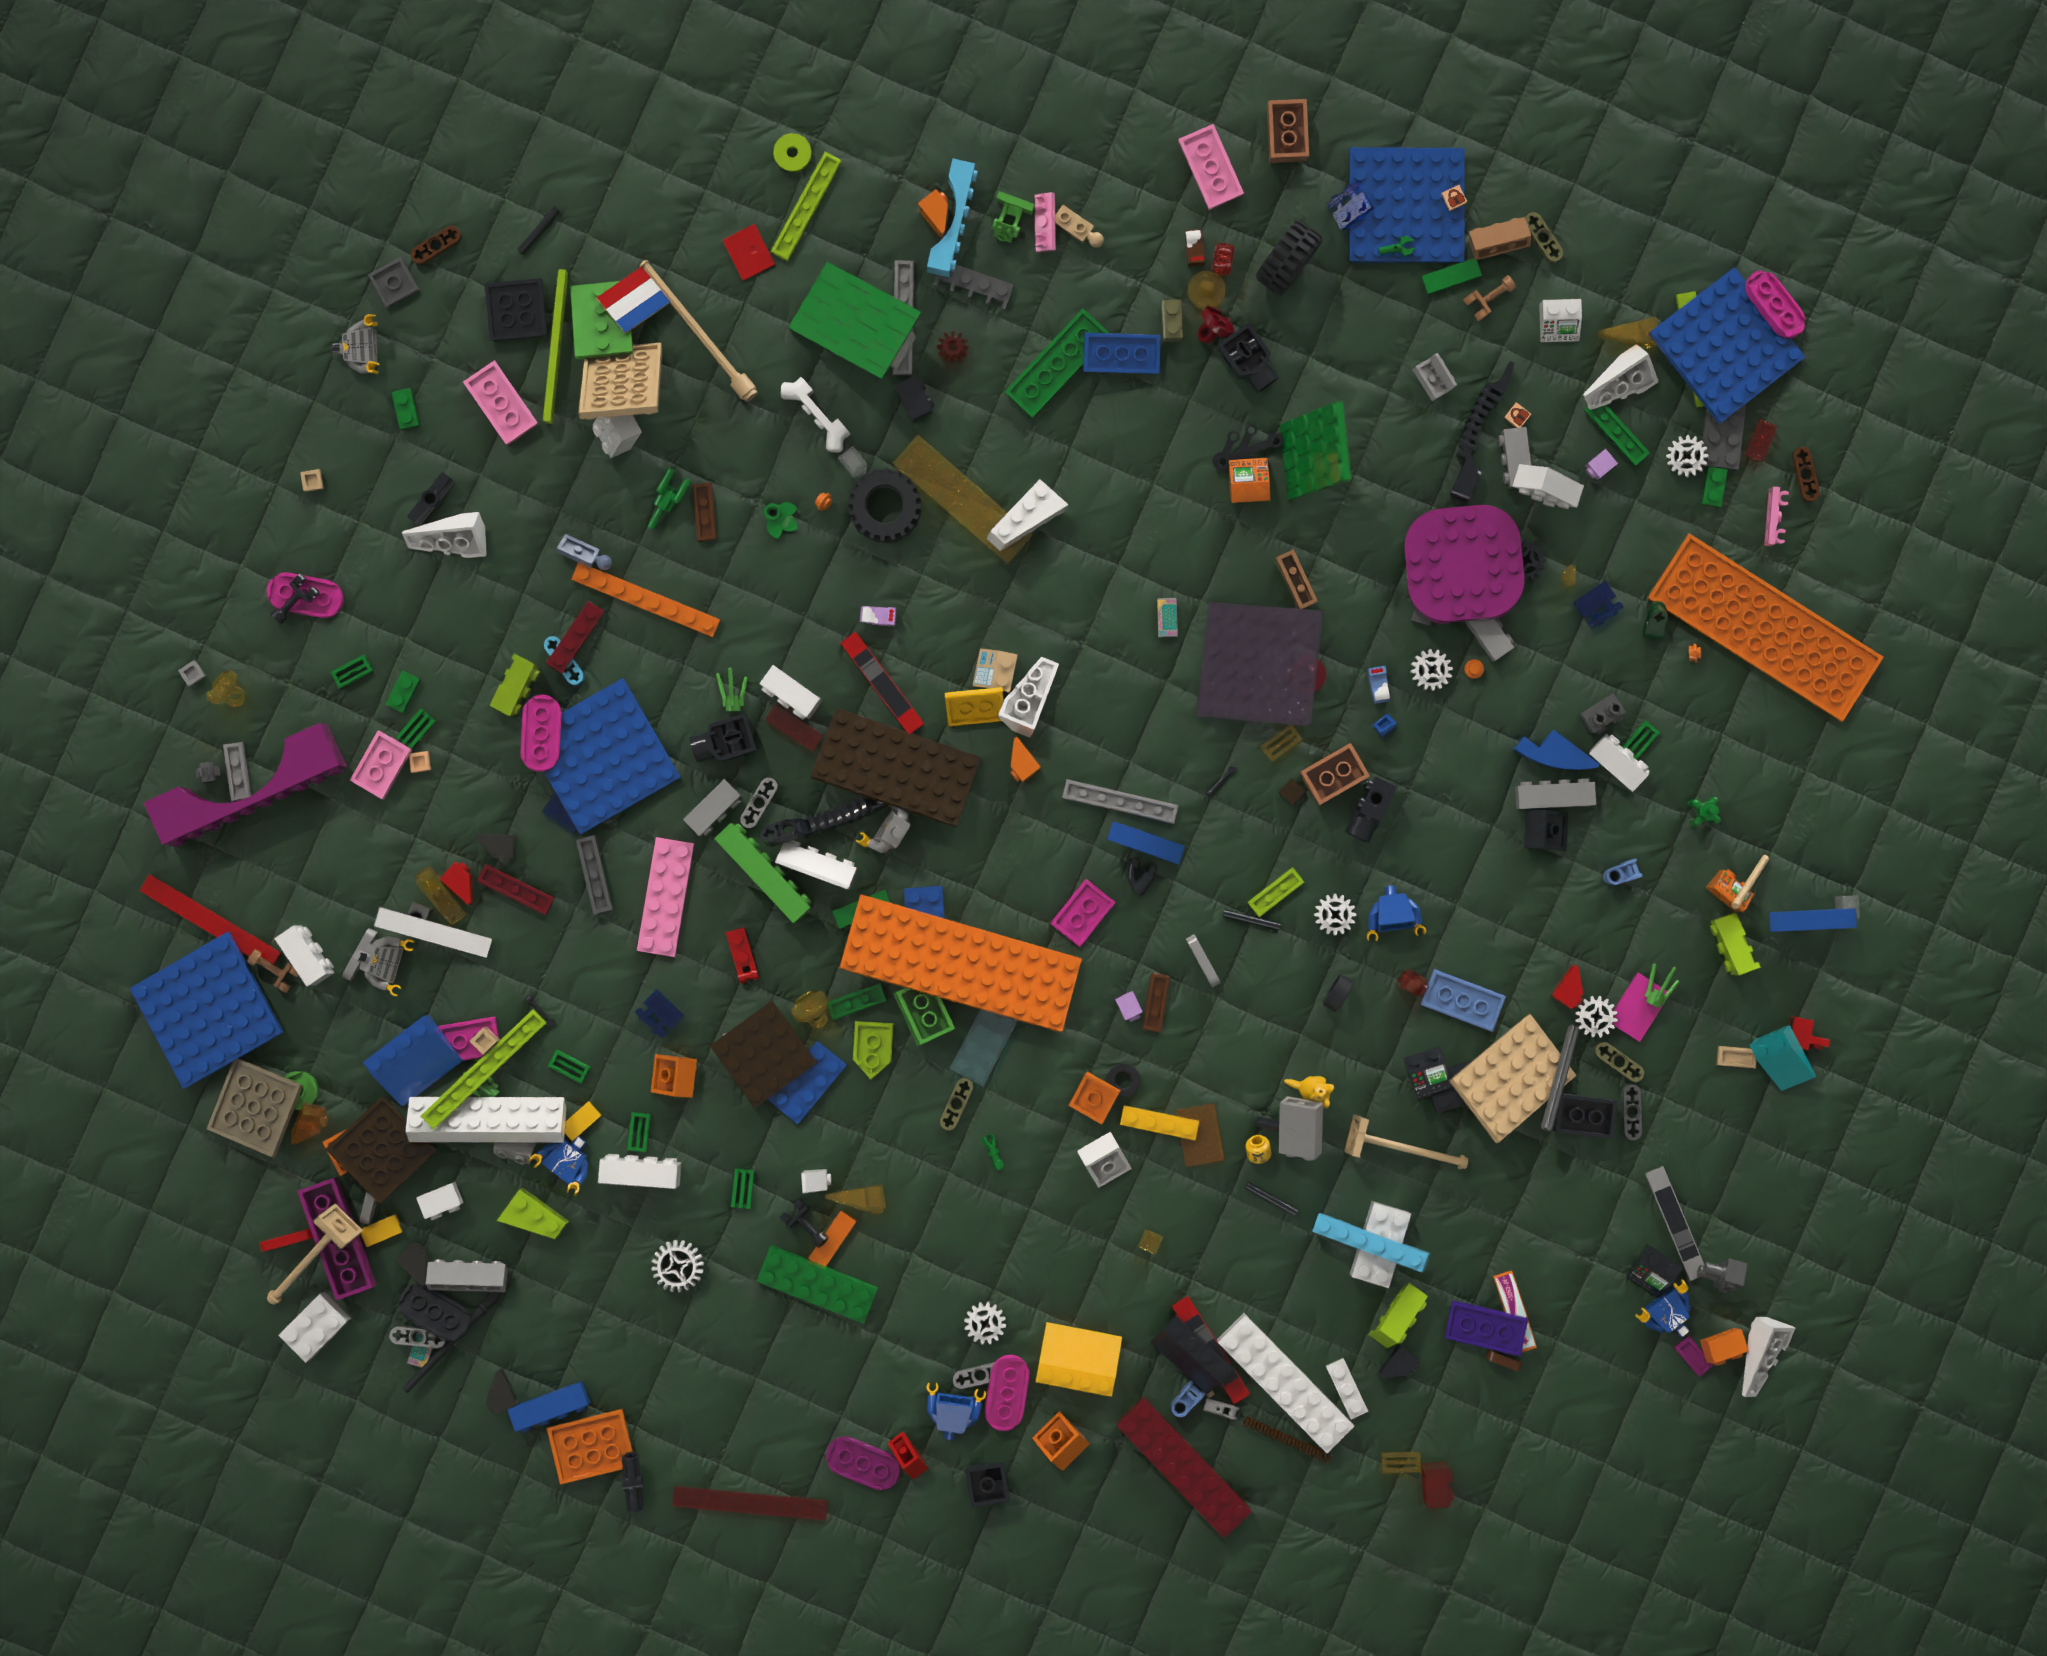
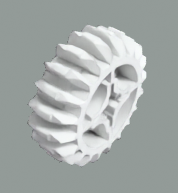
M677 1240L673 1241V1246L670 1242H667V1249L664 1246L659 1247L662 1254L660 1252H655L654 1254L659 1259L652 1260V1263L657 1264V1266H653L651 1270H658V1273L654 1274L653 1277L657 1278L660 1276L661 1279L657 1283L661 1284L664 1281L663 1289L671 1285V1292L675 1290V1287H677L678 1292H682V1286H684L686 1291L689 1290L688 1283L694 1287L696 1283L693 1279L698 1281L701 1279L696 1273H703V1269L698 1268V1266H703L704 1262L697 1261L702 1255L695 1256L694 1253L698 1249L695 1248L691 1251V1243L684 1247V1240L681 1241L680 1246H678ZM675 1251H682L690 1258L681 1259ZM669 1253L671 1264L663 1269V1259ZM674 1261L677 1262V1264L685 1263L680 1268L681 1271H679L678 1268L671 1269L675 1265ZM693 1263L692 1274L686 1279L685 1267ZM674 1273L681 1281H673L666 1274Z

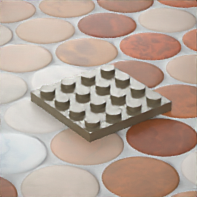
M239 1058L232 1062L207 1130L270 1157H276L303 1085Z

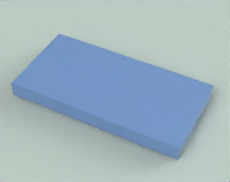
M1433 969L1420 1005L1493 1032L1506 996Z

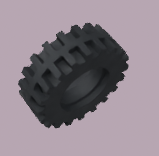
M889 468L884 470L874 469L873 472L865 473L860 480L855 482L856 485L850 491L848 505L851 520L859 533L877 543L886 542L887 544L897 540L900 541L903 537L911 534V531L916 528L921 517L922 502L916 485L907 475L905 476L900 471H893ZM881 488H890L896 491L903 502L901 514L897 519L889 523H880L874 520L869 515L867 509L870 495Z

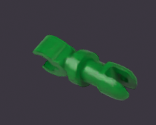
M992 1133L987 1135L989 1142L986 1139L987 1137H981L982 1144L989 1151L987 1152L988 1156H991L993 1160L992 1165L997 1171L1002 1170L1004 1163L998 1155V1148H995L994 1135Z

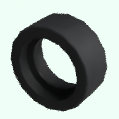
M1339 974L1327 992L1322 1005L1336 1012L1348 996L1354 981L1343 974Z

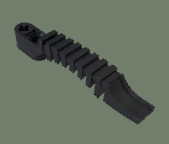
M1512 361L1507 364L1500 380L1489 383L1480 392L1479 395L1481 397L1475 402L1477 405L1471 411L1473 414L1468 418L1469 422L1464 428L1466 431L1461 437L1463 440L1458 445L1460 449L1455 456L1463 459L1464 463L1450 496L1468 503L1482 473V470L1476 468L1471 453L1474 454L1478 449L1477 446L1473 445L1479 438L1475 435L1481 429L1480 425L1484 421L1482 418L1487 416L1488 411L1490 412L1493 409L1494 404L1498 405L1502 398L1495 394L1501 396L1504 393L1514 368V362Z
M858 796L859 802L853 799L850 801L851 805L849 806L847 803L842 804L843 808L834 807L832 812L828 809L825 811L826 814L823 815L821 812L816 813L817 817L814 818L810 814L805 819H784L765 826L760 834L763 843L767 847H775L800 837H805L806 839L809 838V835L816 836L820 832L825 833L829 829L834 830L837 826L842 827L846 823L851 824L857 819L858 821L862 820L863 817L872 816L871 814L878 813L889 805ZM786 827H793L792 832H784ZM768 834H772L773 838L769 839Z

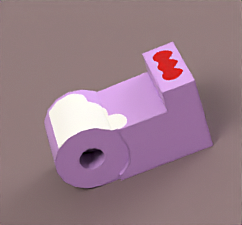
M861 607V623L895 627L896 608Z

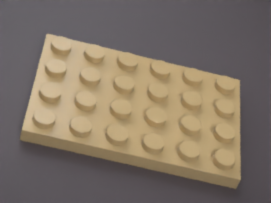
M661 343L633 345V354L584 359L579 406L580 419L591 420L600 417L612 418L614 416H632L634 414L658 412L662 361Z
M1529 1014L1449 1081L1495 1143H1498L1548 1101L1561 1054L1532 1015ZM1569 1067L1565 1085L1577 1076L1571 1067Z

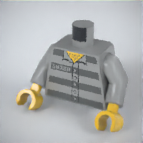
M366 315L363 320L350 327L347 333L342 334V343L332 344L333 355H343V360L349 367L361 374L379 373L375 371V367L380 365L377 357L376 330L371 327L378 325L377 322H372L376 315Z
M891 806V810L874 838L871 839L861 832L860 835L863 836V839L861 841L856 840V842L863 847H869L880 853L897 848L911 825L909 822L910 813Z
M382 937L375 940L374 943H368L365 951L357 950L354 959L361 962L360 970L365 971L364 975L371 985L384 991L389 990L393 996H399L394 994L392 989L394 987L401 989L399 985L392 986L390 983L394 982L403 949L407 951L414 949L406 946L407 942L414 943L413 939L408 938L403 941L402 938Z

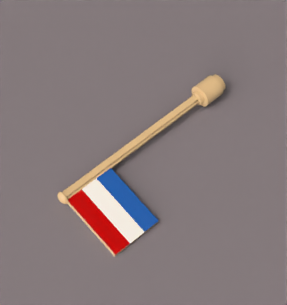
M649 261L641 262L639 269L596 298L624 334L670 303L730 376L732 381L730 386L737 395L746 402L757 395L756 386L745 373L740 374L736 372L649 265Z

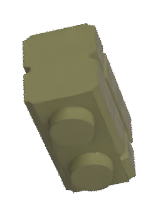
M1162 300L1163 342H1180L1183 339L1181 300Z

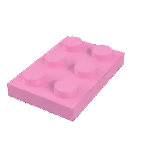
M378 730L350 781L377 797L385 799L412 749Z

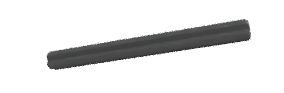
M1575 1025L1568 1026L1543 1117L1541 1129L1546 1132L1553 1129L1580 1030Z

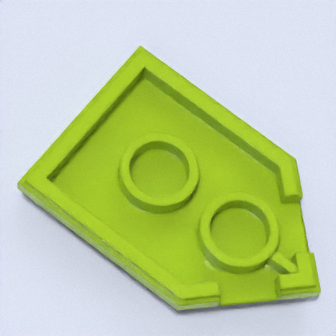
M855 1021L853 1060L870 1080L891 1062L894 1023Z

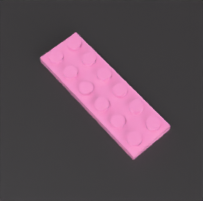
M656 837L637 951L671 957L676 956L694 843Z

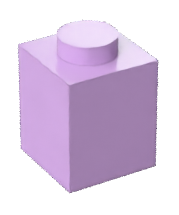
M1605 449L1587 463L1585 467L1587 468V474L1592 479L1598 480L1618 463Z
M1133 991L1115 999L1125 1020L1129 1019L1132 1022L1140 1018L1139 1014L1143 1011Z

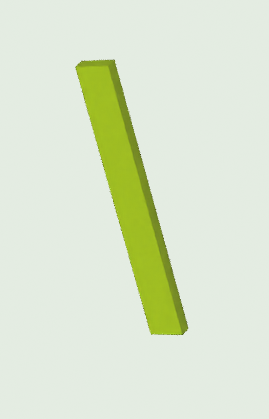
M562 269L558 270L543 414V421L546 424L552 425L568 283V272Z
M534 1009L531 1010L420 1115L421 1119L434 1130L537 1033L546 1022Z

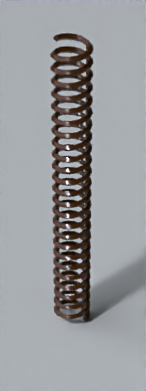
M1247 1416L1242 1423L1243 1426L1247 1420L1245 1426L1247 1427L1249 1422L1251 1421L1249 1429H1251L1254 1423L1252 1430H1254L1257 1426L1256 1432H1258L1261 1426L1259 1433L1261 1434L1262 1430L1264 1429L1263 1435H1265L1266 1431L1268 1430V1433L1266 1435L1267 1437L1269 1436L1272 1430L1270 1439L1272 1438L1274 1433V1440L1279 1434L1277 1442L1280 1440L1281 1436V1443L1286 1437L1284 1445H1286L1288 1439V1446L1293 1440L1291 1448H1293L1296 1442L1295 1450L1297 1449L1300 1443L1298 1451H1300L1301 1447L1303 1446L1302 1453L1304 1452L1307 1446L1305 1454H1307V1452L1310 1449L1309 1456L1311 1455L1313 1450L1314 1453L1312 1457H1314L1316 1452L1318 1451L1316 1459H1318V1456L1321 1453L1319 1459L1320 1461L1323 1455L1325 1454L1323 1462H1325L1328 1456L1326 1462L1327 1464L1333 1456L1330 1455V1453H1326L1325 1451L1323 1452V1450H1320L1319 1448L1316 1449V1446H1309V1443L1306 1444L1305 1441L1302 1443V1440L1299 1441L1298 1438L1295 1439V1437H1291V1435L1288 1436V1434H1284V1432L1281 1433L1280 1430L1277 1432V1429L1274 1430L1273 1427L1270 1429V1426H1267L1266 1424L1263 1425V1422H1256V1419H1249V1416Z

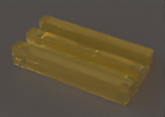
M1290 724L1263 744L1261 749L1272 762L1300 742L1302 738L1293 725ZM1287 731H1292L1290 735L1268 750L1266 748ZM1293 736H1296V740H1294L1292 743H1290L1288 746H1286L1284 749L1279 751L1274 756L1271 755V753L1274 750L1283 745Z
M1420 1452L1381 1453L1382 1473L1421 1472ZM1416 1457L1417 1460H1386V1458ZM1417 1464V1467L1386 1468V1465Z

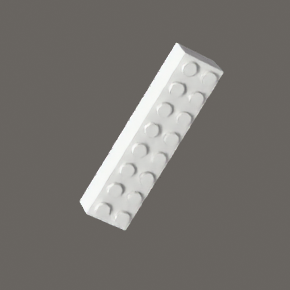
M439 1097L409 1098L406 1134L409 1142H564L567 1109L564 1097H468L434 1130L421 1119L420 1115Z
M1245 1313L1217 1339V1342L1326 1453L1354 1427L1353 1423Z

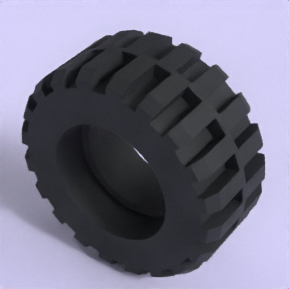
M1296 220L1256 274L1257 280L1276 295L1282 296L1317 251L1323 241L1322 236L1303 221Z

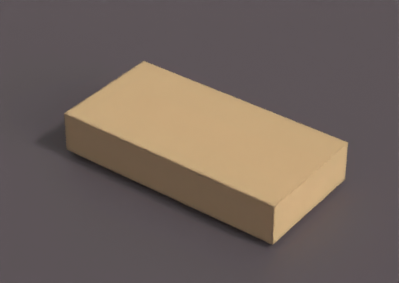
M1718 1046L1716 1065L1756 1069L1757 1059L1752 1049Z

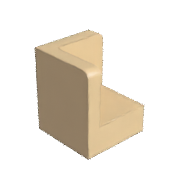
M483 1027L470 1040L483 1055L500 1041L488 1027Z

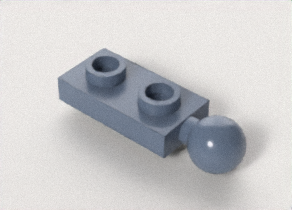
M567 534L563 536L557 547V553L590 568L594 562L597 563L598 568L601 570H608L612 565V560L609 556H598L600 549Z

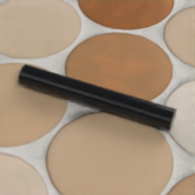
M555 206L517 249L521 254L526 252L560 212Z
M1224 910L1223 917L1275 930L1280 929L1281 923L1230 910Z
M1247 1181L1245 1189L1293 1216L1296 1215L1297 1208Z

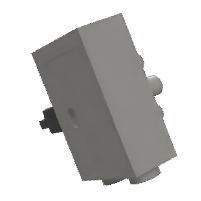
M1287 1096L1280 1102L1279 1120L1257 1117L1256 1126L1258 1128L1279 1132V1153L1285 1154L1287 1157H1302L1307 1161L1315 1160L1322 1153L1323 1103Z

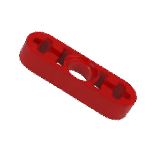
M309 1228L259 1242L261 1252L314 1237Z

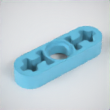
M555 636L548 637L544 642V648L550 656L554 649H549V642L557 641L559 644L561 641ZM573 658L566 670L574 664L575 667L572 670L575 673H580L578 676L579 680H571L572 674L570 671L566 673L564 671L563 675L570 684L579 685L584 680V673Z

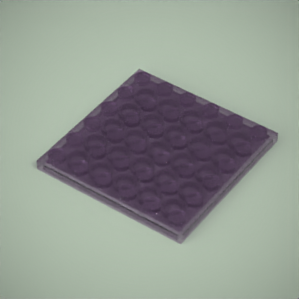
M1209 602L1197 716L1311 727L1323 611Z

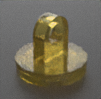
M1202 271L1191 278L1187 293L1194 306L1204 309L1207 306L1216 307L1225 297L1226 287L1223 279L1218 274L1212 271Z
M232 670L221 673L211 685L213 687L212 691L207 692V700L212 704H218L223 700L232 707L241 706L245 701V694L236 685L238 675ZM237 693L240 695V698L232 700L230 696Z
M809 991L795 1001L796 1005L792 1006L791 1009L792 1015L799 1022L808 1021L812 1027L821 1028L827 1023L828 1019L825 1013L829 1003L828 998L822 991L816 993L815 991ZM819 1015H822L820 1020L813 1021V1019L817 1018Z

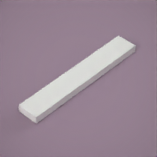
M379 907L374 923L375 927L486 958L492 941L488 937Z

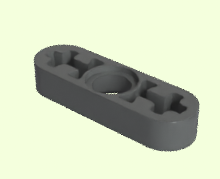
M1628 1084L1622 1089L1623 1134L1629 1140H1637L1642 1135L1641 1090L1633 1084ZM1630 1088L1636 1091V1094L1633 1095V1101H1637V1104H1626V1101H1631L1630 1095H1627V1091H1630ZM1629 1107L1637 1109V1115L1633 1118L1627 1115ZM1627 1120H1637L1638 1122L1637 1124L1633 1123L1634 1129H1637L1634 1137L1628 1133V1130H1631V1123H1627Z

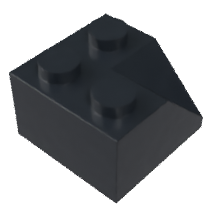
M982 1462L966 1465L965 1471L971 1507L1010 1501L1004 1462Z

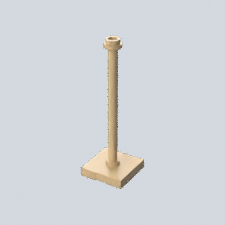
M1353 1115L1344 1152L1352 1156L1360 1157L1363 1143L1367 1142L1458 1165V1169H1466L1468 1165V1158L1465 1155L1455 1157L1367 1135L1366 1130L1369 1120Z
M336 1204L314 1220V1223L326 1235L275 1291L271 1290L268 1293L267 1300L269 1303L275 1305L282 1300L281 1295L331 1240L342 1249L363 1231Z

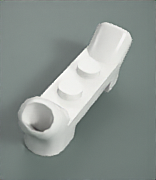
M802 377L794 383L784 382L781 385V398L800 400L803 403L801 407L808 415L812 413L816 418L814 422L820 429L825 428L827 430L826 449L829 452H841L843 450V441L850 435V432L839 419L831 423L809 398L814 393L813 389Z

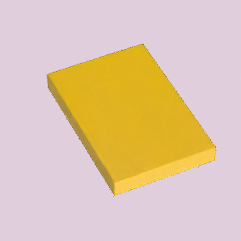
M1002 687L945 693L948 726L1002 721L998 717L1004 702Z

